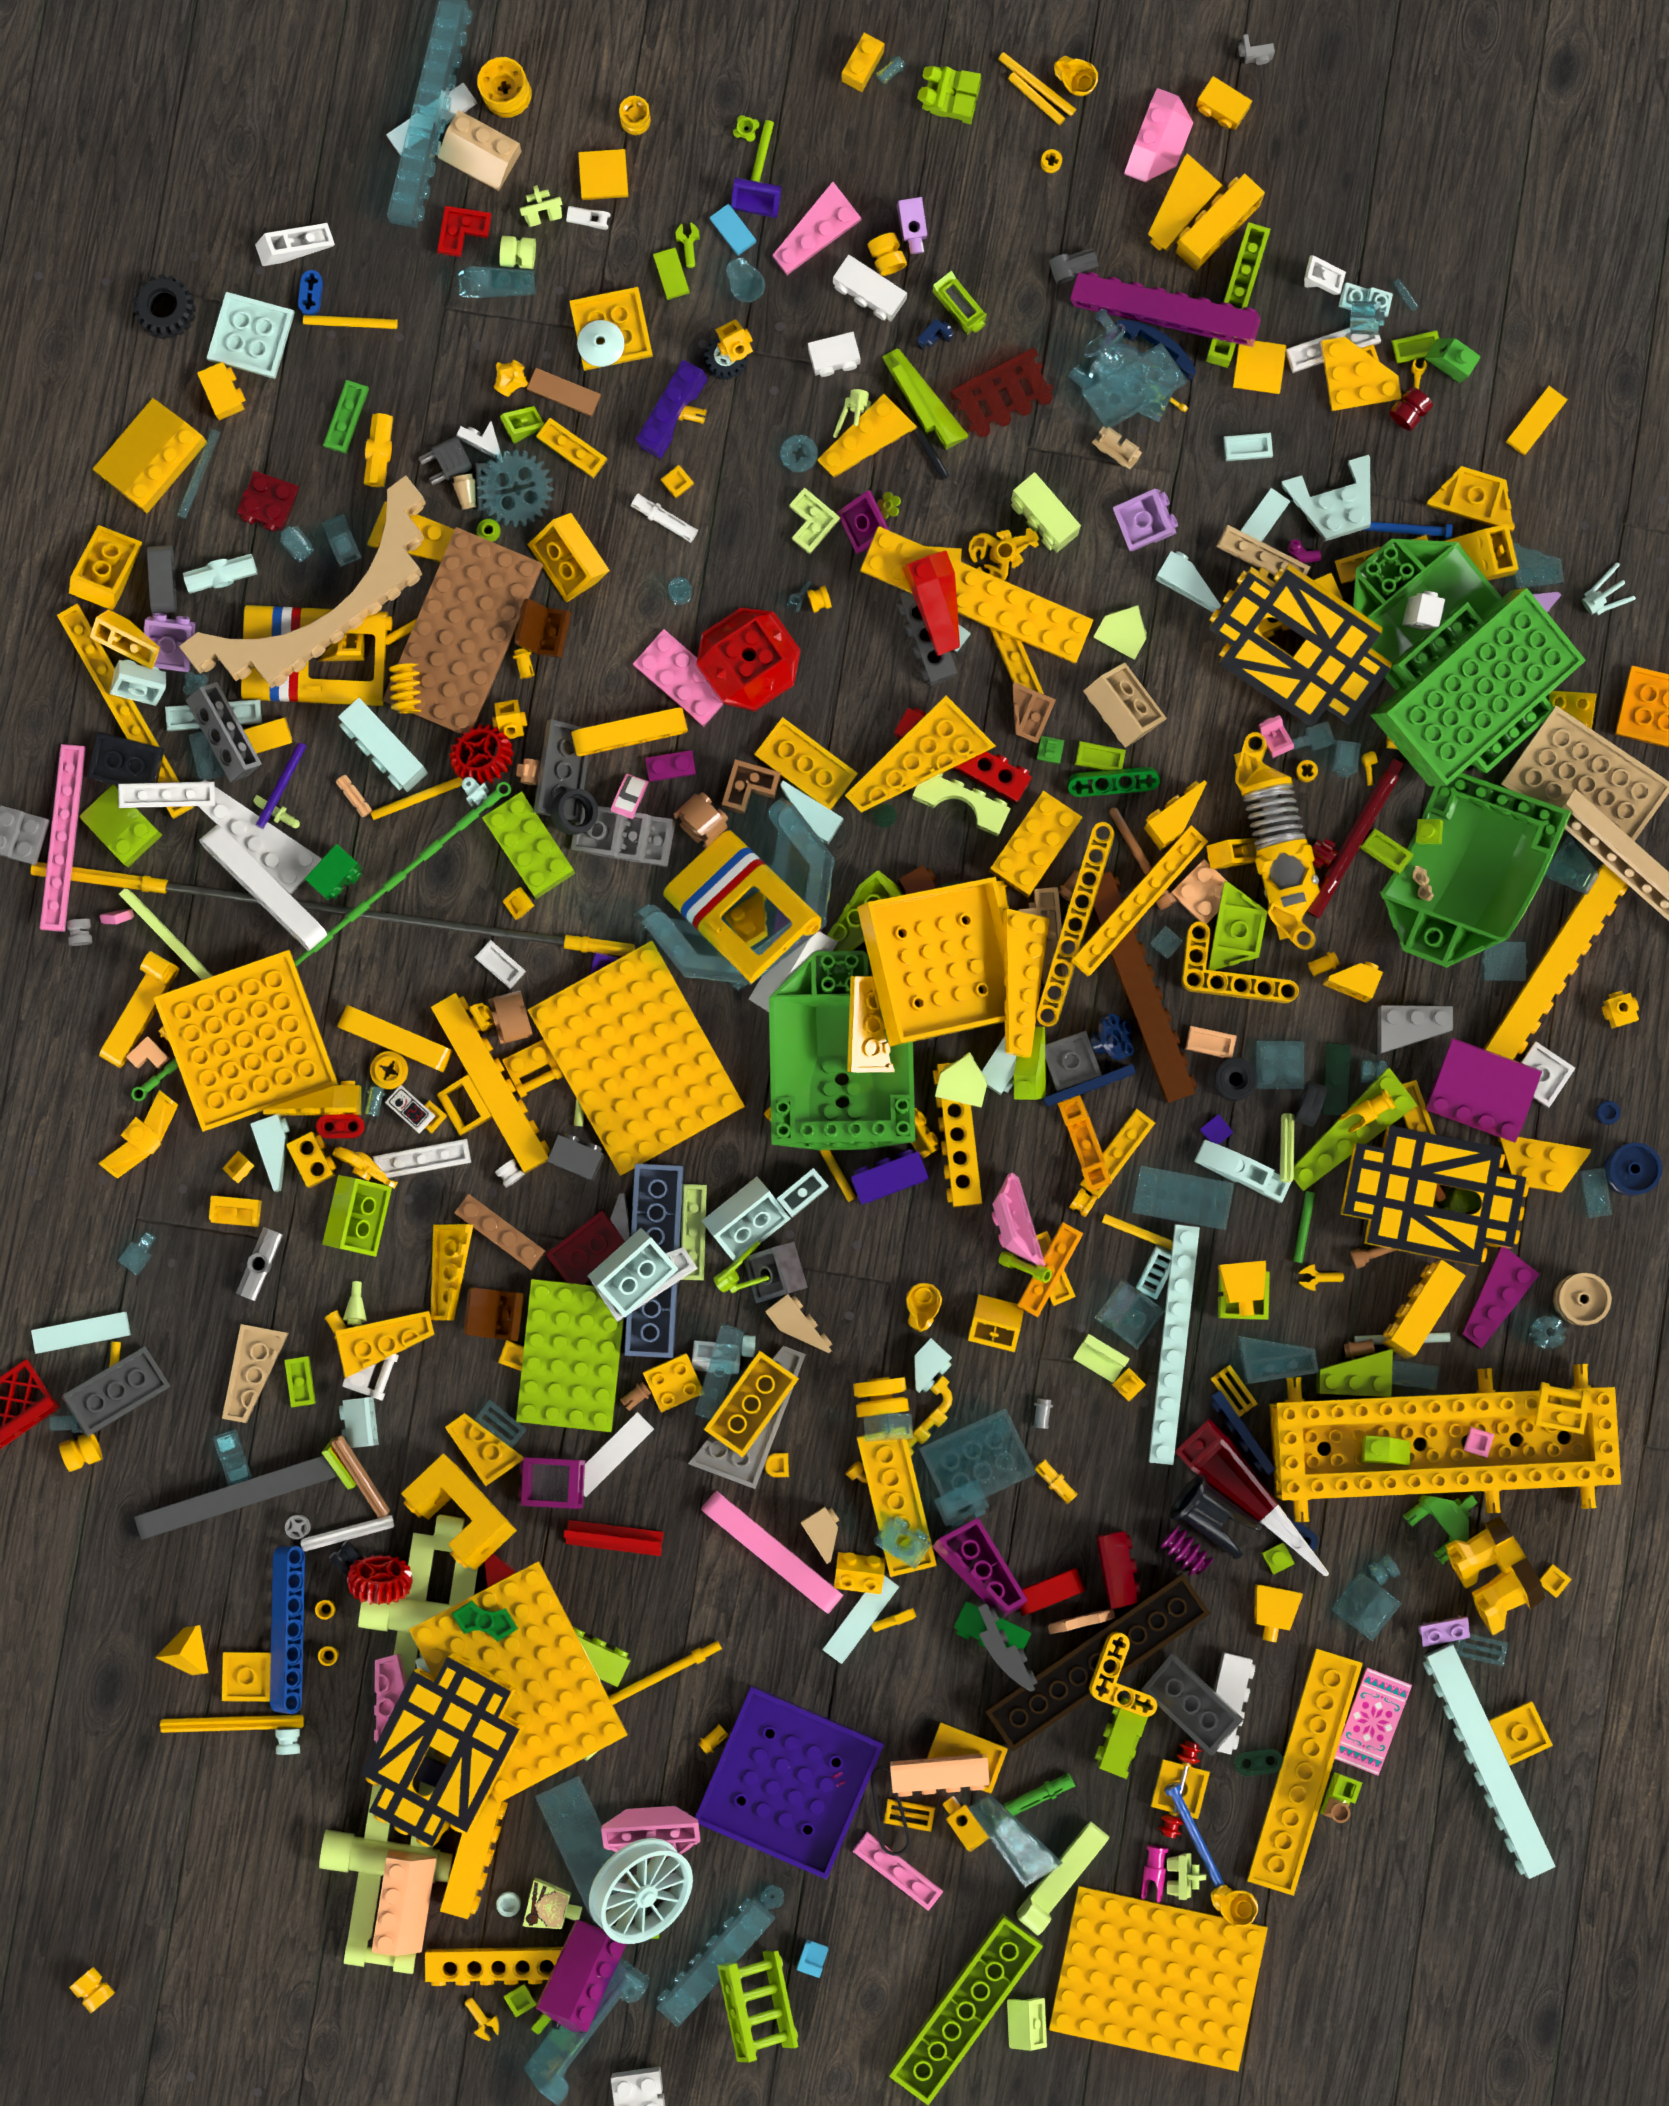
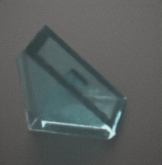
M887 1413L864 1417L865 1442L913 1439L912 1414Z

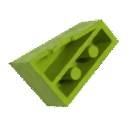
M1387 1349L1375 1354L1317 1369L1316 1394L1391 1397L1393 1349Z
M573 1626L599 1679L618 1687L631 1661L627 1657L629 1653L617 1647L614 1650L605 1647L607 1642L597 1637L591 1640L584 1636V1631Z
M1122 1696L1121 1700L1118 1702L1120 1704H1124L1128 1702L1129 1699ZM1136 1701L1134 1702V1704H1137L1143 1708V1712L1145 1708H1150ZM1113 1706L1112 1714L1115 1716L1112 1724L1107 1723L1103 1733V1736L1106 1737L1104 1745L1098 1746L1094 1759L1097 1760L1096 1764L1100 1769L1127 1779L1131 1759L1135 1757V1749L1139 1738L1142 1736L1148 1717Z

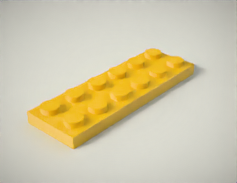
M904 1426L857 1436L890 1577L937 1566Z

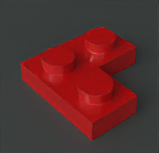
M445 206L437 250L438 254L461 257L465 235L488 238L492 214Z

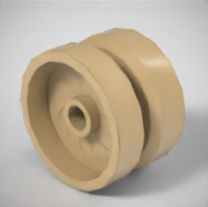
M1578 1273L1569 1275L1559 1282L1554 1290L1553 1303L1555 1311L1561 1319L1572 1325L1585 1326L1595 1324L1606 1316L1611 1306L1612 1297L1610 1289L1603 1279L1595 1274ZM1581 1295H1584V1296H1585V1297L1583 1298V1301L1585 1302V1304H1583V1303L1580 1302V1296H1581Z

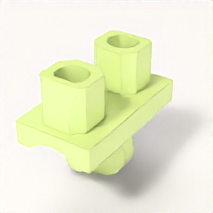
M533 186L534 193L526 195L527 202L537 200V203L520 208L521 215L525 217L528 226L532 227L541 224L538 211L547 209L550 221L562 218L560 205L563 204L561 198L556 197L542 201V198L550 196L549 190L539 192L538 186Z
M1183 1853L1179 1856L1167 1858V1871L1179 1872V1880H1168L1167 1894L1179 1896V1900L1191 1898V1880L1192 1889H1199V1880H1206V1874L1199 1873V1864H1192L1191 1873V1853Z

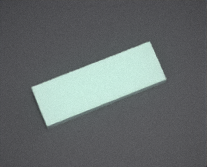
M1271 488L1241 532L1262 542L1290 501Z

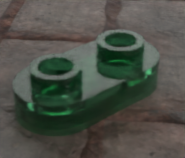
M1273 1748L1243 1751L1236 1756L1234 1766L1237 1772L1243 1776L1271 1774L1281 1769L1283 1757L1280 1752ZM1268 1756L1274 1757V1762L1271 1765L1266 1763ZM1244 1759L1250 1760V1766L1247 1768L1242 1766Z

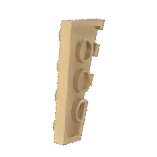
M240 1325L222 1419L247 1423L289 1333Z

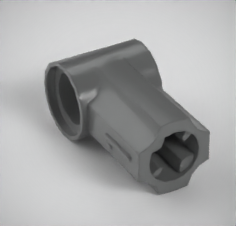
M1093 248L1069 256L1068 254H1062L1048 261L1056 284L1069 282L1078 273L1083 274L1099 267Z

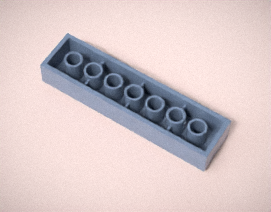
M635 1164L631 1236L642 1228L665 1254L679 1249L684 1167ZM678 1282L627 1315L625 1356L674 1358Z

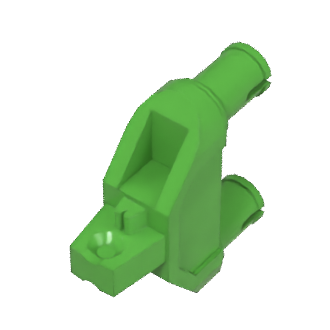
M1471 1494L1462 1501L1458 1498L1448 1500L1422 1495L1419 1497V1503L1403 1514V1517L1409 1520L1408 1523L1412 1527L1428 1513L1432 1514L1450 1536L1448 1542L1433 1552L1435 1557L1439 1558L1438 1560L1442 1565L1449 1559L1445 1545L1454 1540L1463 1542L1469 1540L1468 1517L1471 1516L1469 1510L1478 1503Z

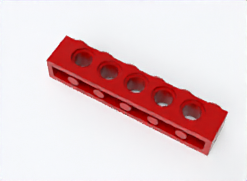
M908 708L894 731V736L902 739L927 714L918 708L913 710ZM987 751L952 768L1016 805L1032 778L1028 775L1029 771L1019 765L1015 768L1008 764L1009 760L1000 754L994 756ZM986 760L990 763L991 768L988 771H981L978 768V763ZM1001 772H1008L1011 775V781L1003 783L999 780L998 775Z

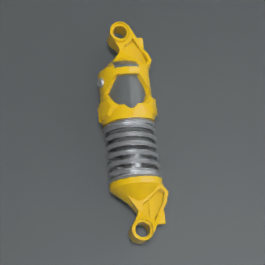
M1252 732L1245 738L1242 752L1234 754L1237 765L1235 782L1241 790L1244 802L1260 800L1259 803L1248 805L1246 810L1252 811L1260 808L1263 810L1250 814L1248 819L1265 818L1264 820L1251 823L1250 827H1258V830L1252 833V836L1260 837L1254 842L1255 845H1259L1256 848L1257 857L1255 858L1258 873L1262 875L1265 887L1264 894L1269 903L1268 914L1272 922L1277 926L1280 940L1289 938L1298 948L1308 950L1314 946L1316 937L1303 924L1302 919L1307 909L1320 893L1318 887L1319 879L1315 875L1312 863L1315 860L1312 847L1308 844L1307 839H1305V834L1300 832L1303 826L1296 824L1300 821L1301 817L1295 815L1299 810L1297 807H1294L1297 800L1291 798L1295 793L1291 790L1293 787L1292 778L1263 763L1262 759L1267 749V741L1262 734ZM1254 738L1262 740V746L1258 750L1250 748V742ZM1279 794H1287L1279 798ZM1290 802L1286 805L1281 806V803ZM1285 811H1291V812H1289V813L1283 815V812H1285ZM1303 932H1307L1311 936V940L1307 945H1301L1298 942V937Z

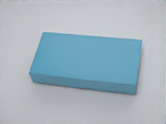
M729 204L710 217L711 222L737 256L756 243L754 236Z

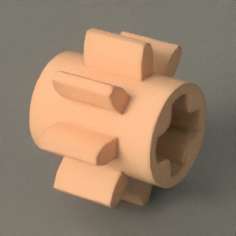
M524 759L523 764L517 765L516 775L521 777L520 783L535 786L538 784L541 761Z

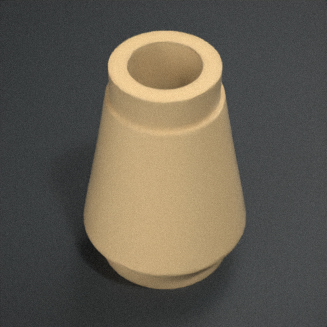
M472 474L453 477L454 483L452 484L462 510L476 507L475 479H473Z

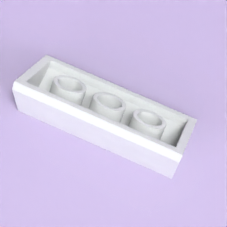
M820 931L813 935L803 934L764 972L749 1000L769 1012V997L816 951H833L838 942Z

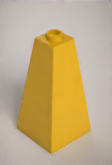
M1186 154L1148 233L1152 237L1150 243L1159 251L1162 248L1169 251L1180 239V233L1187 226L1191 227L1196 222V217L1212 205L1211 202L1218 194H1222L1226 190L1217 179L1189 154Z

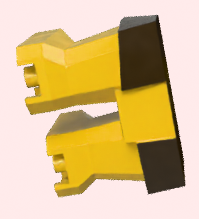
M1500 1516L1487 1522L1486 1529L1467 1542L1454 1540L1445 1545L1450 1564L1466 1589L1477 1583L1482 1569L1497 1564L1501 1573L1493 1580L1472 1592L1476 1609L1492 1635L1504 1630L1508 1610L1524 1603L1531 1610L1545 1599L1540 1579Z

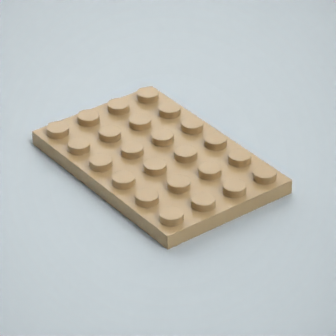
M1556 705L1501 782L1509 790L1558 806L1566 796L1576 789L1634 842L1669 794V781Z

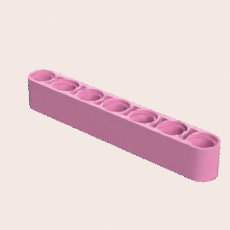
M715 1490L702 1506L701 1510L827 1614L831 1612L844 1596L718 1491Z

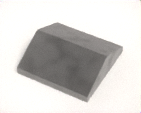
M622 1193L618 1195L610 1220L624 1241H627L631 1237L627 1199L626 1195Z

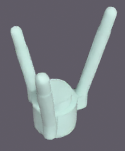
M1615 563L1589 591L1584 593L1585 598L1582 599V603L1591 615L1594 613L1600 615L1604 611L1635 600V596H1630L1604 606L1607 603L1605 597L1625 584L1624 580L1603 593L1600 591L1596 592L1619 567V563Z

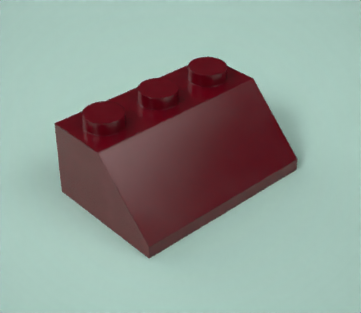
M1124 1530L1095 1535L1108 1607L1114 1609L1138 1603L1137 1597L1141 1596L1139 1582H1134L1133 1573H1137L1135 1559H1130L1129 1549H1133L1131 1536L1126 1535Z

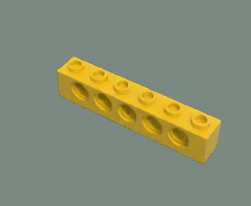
M953 1063L937 1064V1070H933L934 1085L938 1084L940 1073L944 1070V1067ZM936 1097L937 1108H942V1117L938 1118L940 1132L944 1131L945 1141H941L942 1155H947L948 1164L944 1165L945 1179H950L951 1187L946 1188L948 1203L952 1202L953 1207L982 1204L971 1105ZM950 1105L959 1106L961 1109L960 1116L956 1118L951 1117L947 1111ZM954 1128L961 1129L964 1133L963 1139L954 1141L950 1136L951 1130ZM956 1152H963L966 1155V1162L964 1164L958 1165L953 1161V1155ZM964 1175L969 1179L967 1188L962 1189L956 1185V1178L958 1176Z
M563 1947L427 1949L425 1952V1982H431L432 1986H444L446 1982H456V1985L464 1986L470 1985V1981H480V1985H493L494 1981H504L506 1985L519 1984L518 1980H528V1984H542L543 1980L549 1979L552 1971H544L541 1968V1962L550 1960L555 1966ZM521 1960L527 1961L530 1969L527 1972L519 1971L517 1962ZM472 1961L478 1962L481 1965V1971L478 1973L471 1972L468 1964ZM495 1961H502L505 1964V1971L501 1973L496 1972L493 1969V1963ZM446 1962L455 1963L457 1971L455 1973L446 1972L444 1964Z

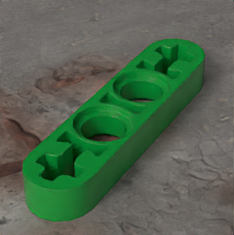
M1139 767L1076 773L1069 777L1067 786L1071 795L1087 797L1151 791L1158 787L1160 779L1158 772L1154 768ZM1135 775H1138V778H1139V780H1138L1139 784H1137V785H1136ZM1147 775H1151L1152 777L1150 783H1146L1145 781ZM1122 776H1129L1132 780L1129 785L1122 786L1119 784V779ZM1099 778L1108 780V784L1104 788L1096 787L1095 782ZM1089 779H1091L1090 782H1091L1092 789H1089V787H1088V784H1089V783H1088V780H1089ZM1076 781H1081L1080 789L1075 788Z

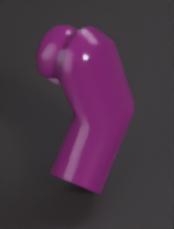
M1297 539L1290 541L1288 552L1294 559L1302 563L1321 561L1320 550L1307 551L1301 545V541Z

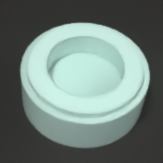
M510 1891L502 1893L497 1899V1910L505 1917L516 1915L521 1907L519 1896Z

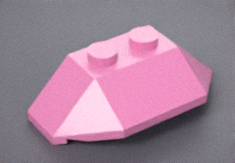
M1159 88L1156 89L1124 172L1125 175L1148 182L1152 178L1177 167L1193 125V121L1179 96Z
M1010 1173L1007 1175L993 1202L995 1212H992V1217L996 1226L999 1225L1001 1234L998 1235L999 1241L1003 1248H1006L1013 1254L1036 1265L1045 1266L1019 1177L1014 1173Z
M676 1806L626 1809L601 1826L604 1848L615 1853L632 1842L646 1838L665 1840L680 1854H683L694 1844L696 1845L700 1842L698 1819Z

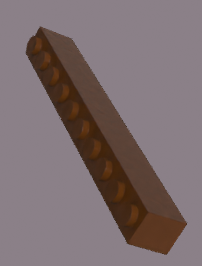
M1111 871L1103 874L1093 905V912L1099 928L1125 899V897L1121 898L1118 891L1121 889L1117 875L1113 876ZM1096 877L1088 879L1083 883L1089 886L1093 885ZM1135 924L1111 951L1110 957L1166 1104L1195 1094L1194 1089L1197 1088L1194 1076L1192 1074L1188 1075L1186 1066L1189 1065L1185 1053H1180L1177 1046L1180 1043V1039L1176 1030L1172 1031L1169 1022L1172 1021L1167 1008L1163 1009L1160 1000L1163 999L1160 987H1155L1152 978L1155 977L1151 964H1146L1144 955H1146V950L1142 941L1139 943L1135 934L1138 933V929Z

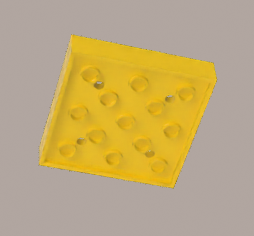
M996 877L871 901L857 907L889 1046L1005 1022L1004 1001L1006 1000V986H1004V977H1006V963H1004V953L1006 951L1005 940H1003V906ZM963 917L967 920L966 925L962 922ZM899 930L903 932V938L899 936ZM979 986L982 987L983 994L979 992ZM915 1000L919 1001V1008L916 1007Z

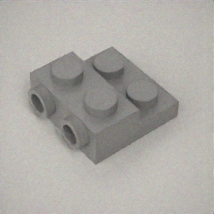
M0 806V856L36 866L50 820Z

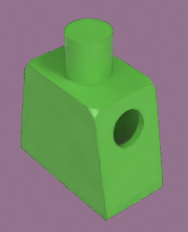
M1438 338L1425 359L1455 381L1461 383L1469 377L1480 356L1455 338Z

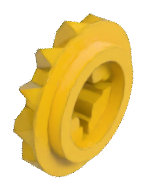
M387 1051L380 1053L371 1063V1078L381 1088L390 1090L397 1088L407 1079L409 1069L406 1060L396 1052ZM395 1061L393 1069L398 1073V1076L390 1074L384 1080L386 1072L380 1066L389 1067Z

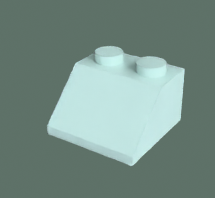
M119 660L114 670L110 694L156 706L166 688V672L160 671L157 667L150 669L137 665L131 660Z
M374 1398L343 1400V1405L339 1406L340 1419L345 1420V1429L342 1430V1436L350 1448L379 1445Z

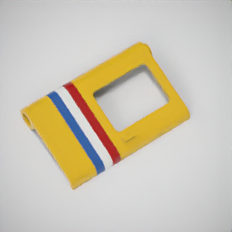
M246 605L244 610L243 639H262L284 635L310 625L333 609ZM379 611L374 615L370 614L364 618L363 623L356 629L351 628L346 632L372 634L375 636L374 679L372 681L311 679L309 677L308 661L301 671H294L290 674L284 684L271 688L254 667L251 674L242 679V699L351 705L360 698L366 705L384 706L382 700L384 698L386 635L388 631H392V617L388 616V612Z
M731 830L725 831L718 836L666 886L663 893L664 897L751 984L803 934L813 935L821 927V917ZM752 887L758 888L792 922V926L761 955H757L721 919L722 915Z

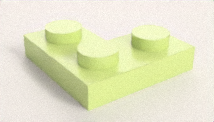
M806 488L789 505L794 512L806 521L792 537V540L808 554H811L839 522L840 517Z

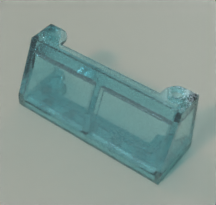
M621 1957L588 2031L574 2032L562 2025L559 2030L552 2028L523 2067L540 2093L557 2106L562 2103L570 2087L565 2080V2073L569 2065L620 1998L626 2002L639 2000L648 1988L650 1978Z

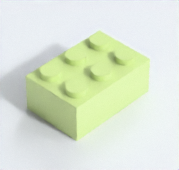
M1035 472L1013 490L1011 498L1013 502L1011 504L1012 508L1017 514H1023L1028 521L1026 523L1032 531L1039 532L1043 537L1042 542L1047 549H1053L1057 553L1078 536L1081 525Z

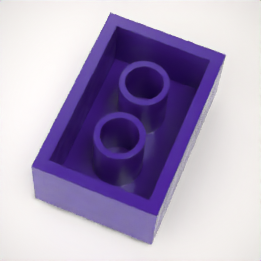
M912 1149L900 1153L897 1160L891 1161L890 1158H886L876 1162L877 1167L868 1170V1167L865 1166L855 1170L854 1176H851V1181L860 1205L927 1181L928 1175L919 1151L913 1153Z

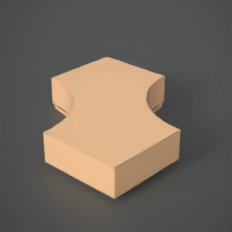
M1102 1610L1051 1623L1048 1629L1050 1634L1065 1632L1102 1623L1116 1617L1114 1610Z

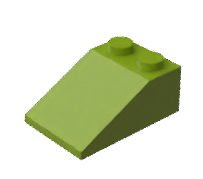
M115 785L109 787L79 816L127 867L131 866L162 836L137 808H119L118 788Z

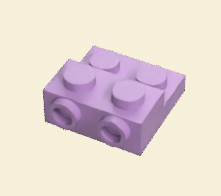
M1153 489L1113 507L1129 551H1134L1152 542L1156 543L1176 534L1175 528L1178 527V523L1173 514L1169 515L1166 506L1170 505L1165 492L1161 493L1160 490Z
M153 613L152 617H147L145 619L144 634L160 647L154 667L189 672L191 662L179 646L195 634V622H190V618L185 616H176V620L166 619L167 615L163 613Z

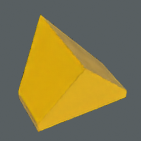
M345 633L342 640L335 644L331 643L318 661H365V634Z
M200 1625L183 1628L155 1658L190 1675L208 1673Z

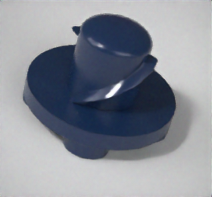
M1113 1013L1104 1015L1099 1021V1031L1092 1032L1090 1038L1093 1050L1097 1054L1107 1053L1116 1060L1125 1059L1134 1053L1130 1036L1132 1028L1129 1022L1123 1021Z

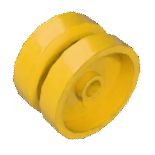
M905 1377L868 1379V1382L853 1384L854 1396L858 1398L870 1396V1401L859 1402L856 1405L857 1417L909 1411L907 1398L892 1397L893 1393H900L906 1390Z

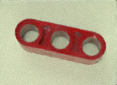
M1073 1568L1021 1589L1028 1601L1019 1608L1021 1616H1024L1086 1591L1078 1569Z

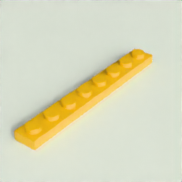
M1192 825L1189 826L1071 961L1085 975L1090 976L1208 841Z

